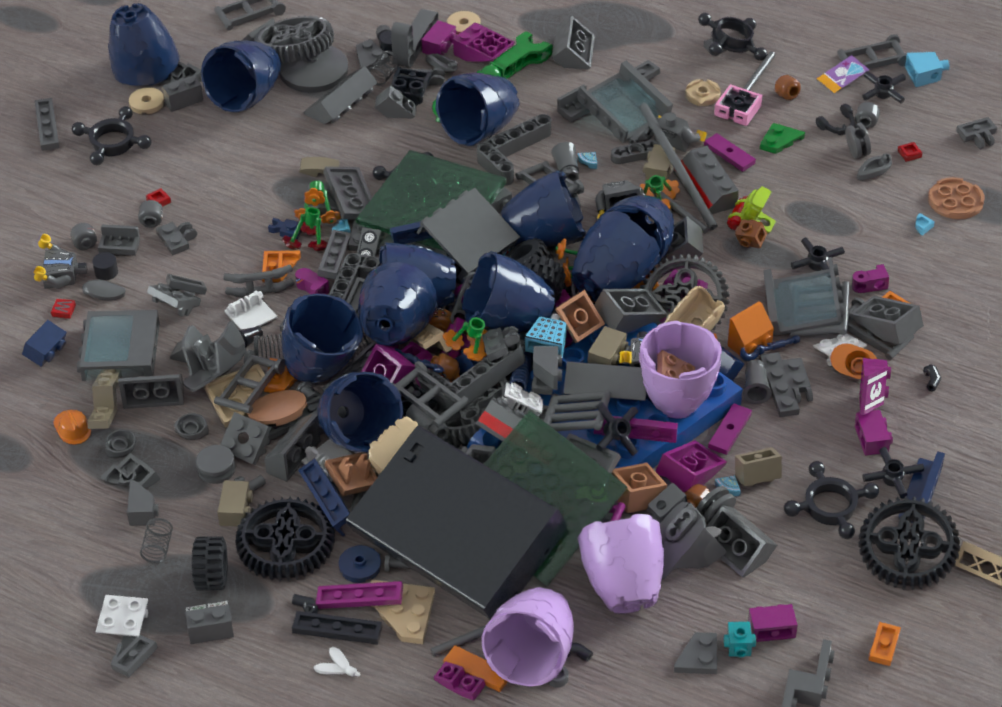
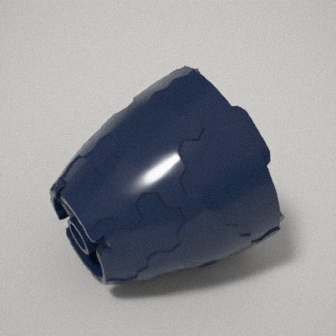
M141 3L132 4L131 7L128 5L121 6L115 10L109 27L108 43L109 60L115 79L122 84L135 86L155 85L167 79L168 75L178 65L180 55L162 21L153 11Z
M241 40L223 43L210 50L202 62L201 76L206 94L216 106H219L224 111H245L256 105L271 91L278 78L281 62L273 48L260 42Z
M467 73L452 76L443 83L437 94L435 107L440 123L450 138L458 144L473 146L502 130L512 120L520 103L517 98L518 92L510 80L483 73Z
M556 170L537 179L515 195L503 207L501 211L502 218L520 236L514 246L523 241L537 238L541 239L547 248H556L557 244L561 243L563 239H566V245L584 239L587 232L581 224L583 214L576 198H572L564 181L567 177L563 171Z
M647 195L632 196L617 202L604 212L618 211L627 214L630 220L639 225L650 237L655 238L660 248V260L666 255L673 239L674 219L672 212H670L668 206L661 199Z
M618 211L603 213L586 233L575 257L572 269L574 286L579 292L585 290L587 295L592 296L591 299L595 302L603 289L633 288L646 278L647 274L659 263L660 248L654 237H650L639 225L630 220L627 214Z
M385 242L384 246L380 247V264L392 262L407 263L417 267L428 276L436 291L437 309L454 302L455 294H452V291L456 288L455 260L441 253L438 254L430 249L416 245Z
M490 251L483 254L478 260V268L473 276L471 285L464 292L462 309L465 311L467 323L472 318H480L485 321V330L501 328L503 332L504 328L515 326L518 329V333H528L539 317H551L555 304V299L551 294L554 295V291L531 269L508 256Z
M386 263L373 269L367 275L360 290L358 317L363 331L377 344L385 346H395L411 340L427 327L436 312L438 303L435 288L423 271L407 263Z
M310 294L295 299L292 305L288 307L283 322L282 353L286 368L294 379L303 382L310 381L312 385L320 384L337 374L353 357L363 337L361 321L354 308L340 297L326 294Z
M353 372L343 375L332 382L320 398L318 405L320 426L326 436L338 446L346 450L368 453L370 444L373 441H378L379 436L389 426H396L395 421L402 419L403 406L400 398L401 395L397 387L382 374ZM341 406L346 409V415L343 418L338 415V409Z

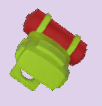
M761 186L759 189L753 190L748 196L737 200L734 210L728 216V227L736 231L742 219L755 220L757 222H760L758 219H764L769 223V226H764L769 234L776 221L762 213L761 210L767 202L771 191Z

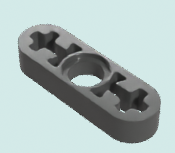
M649 140L615 147L611 150V161L615 164H625L647 159L648 152L652 151L654 144L660 145L657 140Z

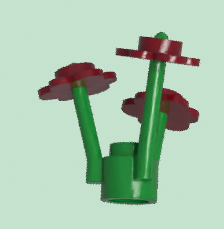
M314 207L305 209V214H301L293 236H284L282 238V241L288 248H301L302 243L296 239L300 229L308 236L316 235L317 241H311L308 247L316 251H322L327 247L328 242L321 240L320 210Z

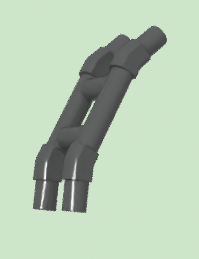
M289 264L272 271L250 274L225 273L224 281L238 284L246 282V288L226 287L225 293L235 297H244L254 293V291H261L262 293L284 291L286 288L294 285L293 279L290 278L273 284L272 278L278 279L292 272V266ZM265 279L264 286L254 287L253 281Z

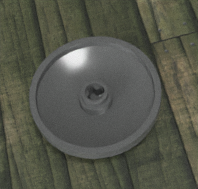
M329 46L328 49H325L319 55H315V57L302 61L281 63L279 74L281 80L294 90L311 93L322 92L333 88L347 76L348 61L342 51L336 47Z

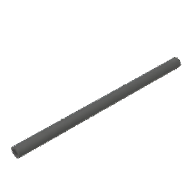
M642 103L639 109L710 230L716 229L718 225L648 104Z

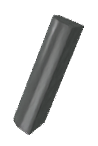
M567 361L564 394L604 392L608 389L611 391V398L645 401L647 392L643 383L642 369L639 367Z

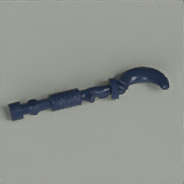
M796 335L791 339L767 343L768 346L757 345L756 350L750 354L745 352V348H741L740 356L744 361L749 362L755 360L758 355L764 354V351L776 350L785 347L787 344L799 343L800 337Z
M395 348L397 352L413 364L421 361L427 369H432L437 373L444 371V368L438 364L430 363L427 359L420 360L417 356Z

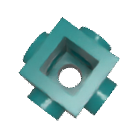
M750 621L728 622L727 634H724V648H728L729 657L751 656L752 647H756V635L751 634Z

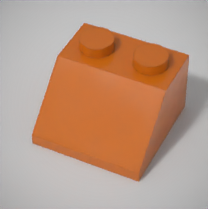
M760 301L730 318L728 347L739 356L741 348H745V352L750 354L756 350L757 345L768 346L767 343L773 341L774 327Z

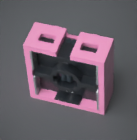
M729 85L715 104L714 115L727 120L730 118L733 119V122L747 126L762 105V95Z

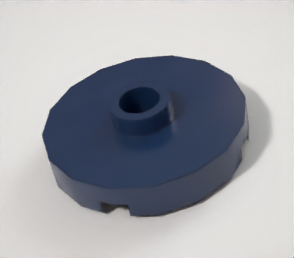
M364 545L348 548L341 554L338 562L342 576L354 583H363L370 578L371 580L374 579L381 569L379 553L375 549Z

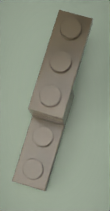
M121 369L101 370L92 386L94 410L87 421L88 429L109 428L118 411L116 387L119 383L118 379L122 377Z

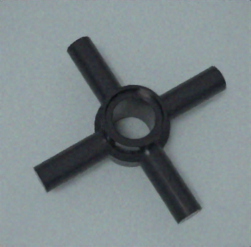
M869 71L864 73V77L875 84L874 89L862 95L865 101L874 96L880 99H887L891 96L900 104L904 102L905 98L893 90L895 85L906 80L904 74L892 79L887 75L877 78Z
M805 237L801 240V243L809 252L808 257L791 262V268L794 270L808 265L814 271L829 269V266L826 264L828 257L833 258L844 254V248L840 247L827 251L823 246H813L809 239Z
M600 402L596 408L607 422L603 427L605 436L596 445L597 450L602 452L612 440H620L631 456L637 454L638 450L628 438V435L631 432L629 422L638 413V410L635 407H631L622 418H614L605 404Z
M883 447L879 452L885 466L882 471L862 474L863 481L883 479L886 485L895 487L899 497L904 499L905 496H908L902 483L904 475L924 472V465L921 463L904 467L900 460L891 459L887 448Z

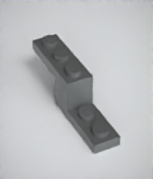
M823 639L816 674L789 669L782 707H796L797 703L820 707L821 699H826L828 686L824 685V682L830 680L831 668H828V663L833 664L835 650H831L832 641Z

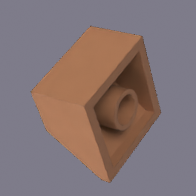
M585 290L555 308L561 320L566 323V328L575 343L605 324Z
M648 463L613 469L608 485V491L617 502L625 504L624 510L627 513L647 509L648 504L667 488V484Z

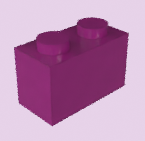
M438 20L422 38V53L427 55H444L453 44V38L457 36L456 26Z
M880 409L872 410L865 415H860V412H856L854 427L864 455L880 454L879 450L883 447H886L889 452L890 444L893 443L892 433L887 430V420L882 416Z
M793 604L749 608L748 622L750 621L751 634L756 635V642L796 638L798 624Z

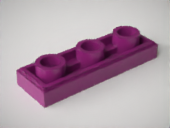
M718 133L704 141V146H708L712 152L742 172L756 163L754 157Z
M733 403L708 443V448L727 455L751 417L752 410Z

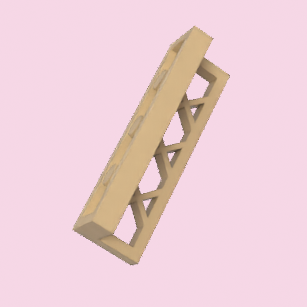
M430 324L419 335L411 339V341L424 349L432 345L445 352L452 349V347L446 345V341L443 339L444 332Z
M963 541L955 566L1002 586V577L1000 575L1002 569L998 570L997 565L1002 567V557ZM964 552L972 554L976 563L969 566L960 563ZM977 557H980L984 560L978 561ZM989 561L993 563L996 572L987 575L983 573L980 564ZM997 574L999 580L996 579V578H994V577H992V576H994V575Z

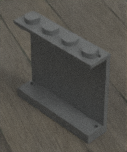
M476 188L469 192L467 190L464 191L457 200L452 199L445 208L437 209L430 218L428 216L419 223L421 226L417 231L419 235L427 230L447 254L455 260L462 269L457 276L460 281L468 273L476 272L478 260L483 254L493 251L502 255L514 247L520 238Z

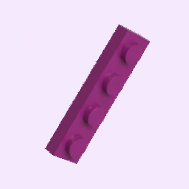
M636 418L629 422L631 432L628 438L676 443L678 423ZM605 419L600 430L594 428V434L604 435L603 427L607 422Z
M402 581L318 586L316 605L318 609L402 604L404 586Z

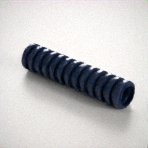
M531 352L524 353L525 362L512 372L509 384H518L523 388V391L527 389L532 367L533 353Z

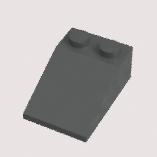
M603 289L594 305L609 328L624 333H629L667 316L665 310L648 289Z
M877 296L871 297L850 313V317L883 341L893 344L903 343L904 340L924 326L920 305Z

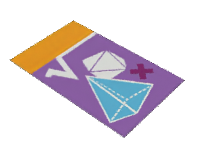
M851 55L817 79L833 93H836L869 69Z

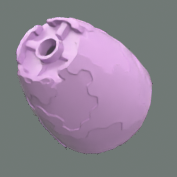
M670 321L652 329L641 342L639 361L646 392L655 407L661 410L667 417L686 418L701 406L712 391L720 369L722 348L720 342L717 341L714 334L708 329L690 323ZM661 350L673 354L675 357L695 366V371L683 372L679 375V378L662 375L657 372V354Z
M634 514L629 519L605 523L594 522L582 528L577 538L581 560L590 583L608 609L614 613L623 614L640 610L641 605H644V608L654 606L657 603L661 587L660 583L664 565V549L662 547L659 522L652 519L650 515Z
M538 587L515 595L501 605L484 628L482 635V649L487 663L492 670L510 683L529 687L540 686L557 677L566 661L573 639V617L568 601L561 593Z

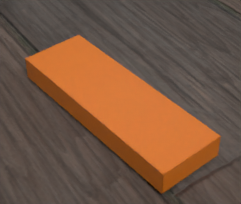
M454 645L443 660V664L446 661L464 667L466 674L484 679L485 686L501 692L508 682L492 670L487 660Z

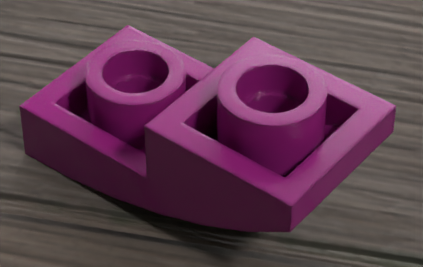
M446 661L434 676V680L442 686L473 701L486 685L484 679L466 674L464 667Z

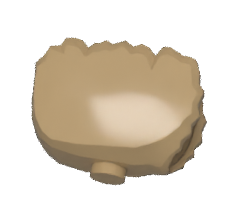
M695 286L688 292L687 296L678 302L673 313L668 315L664 323L679 321L694 324L711 331L721 318L725 305L719 300L715 302L705 288Z
M408 417L395 421L396 426H389L379 436L378 441H373L370 444L368 459L371 463V468L380 475L412 431L418 426L417 422Z

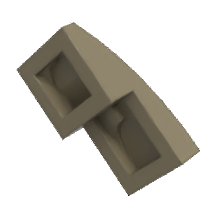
M304 157L301 159L299 172L317 177L318 173L324 174L325 166L339 167V160L325 157Z

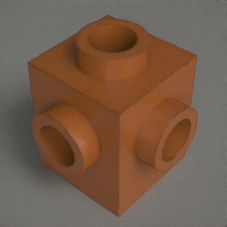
M742 219L740 225L736 228L735 235L741 246L761 248L767 231L762 222Z

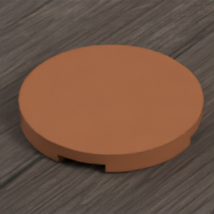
M950 177L937 181L929 190L928 202L936 213L944 217L967 219L977 215L982 210L985 199L984 193L976 184L973 185L963 181V178Z
M282 390L257 399L252 405V412L247 414L248 418L262 424L276 423V426H281L299 418L303 414L304 408L308 406L306 396L302 392Z

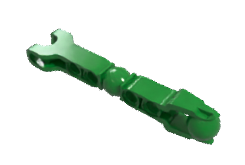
M525 31L516 37L515 46L497 57L490 65L484 66L477 73L500 76L507 79L529 64L545 62L552 56L553 45L546 41L534 44L533 34ZM435 99L432 104V111L436 115V122L440 123L438 113L436 112Z

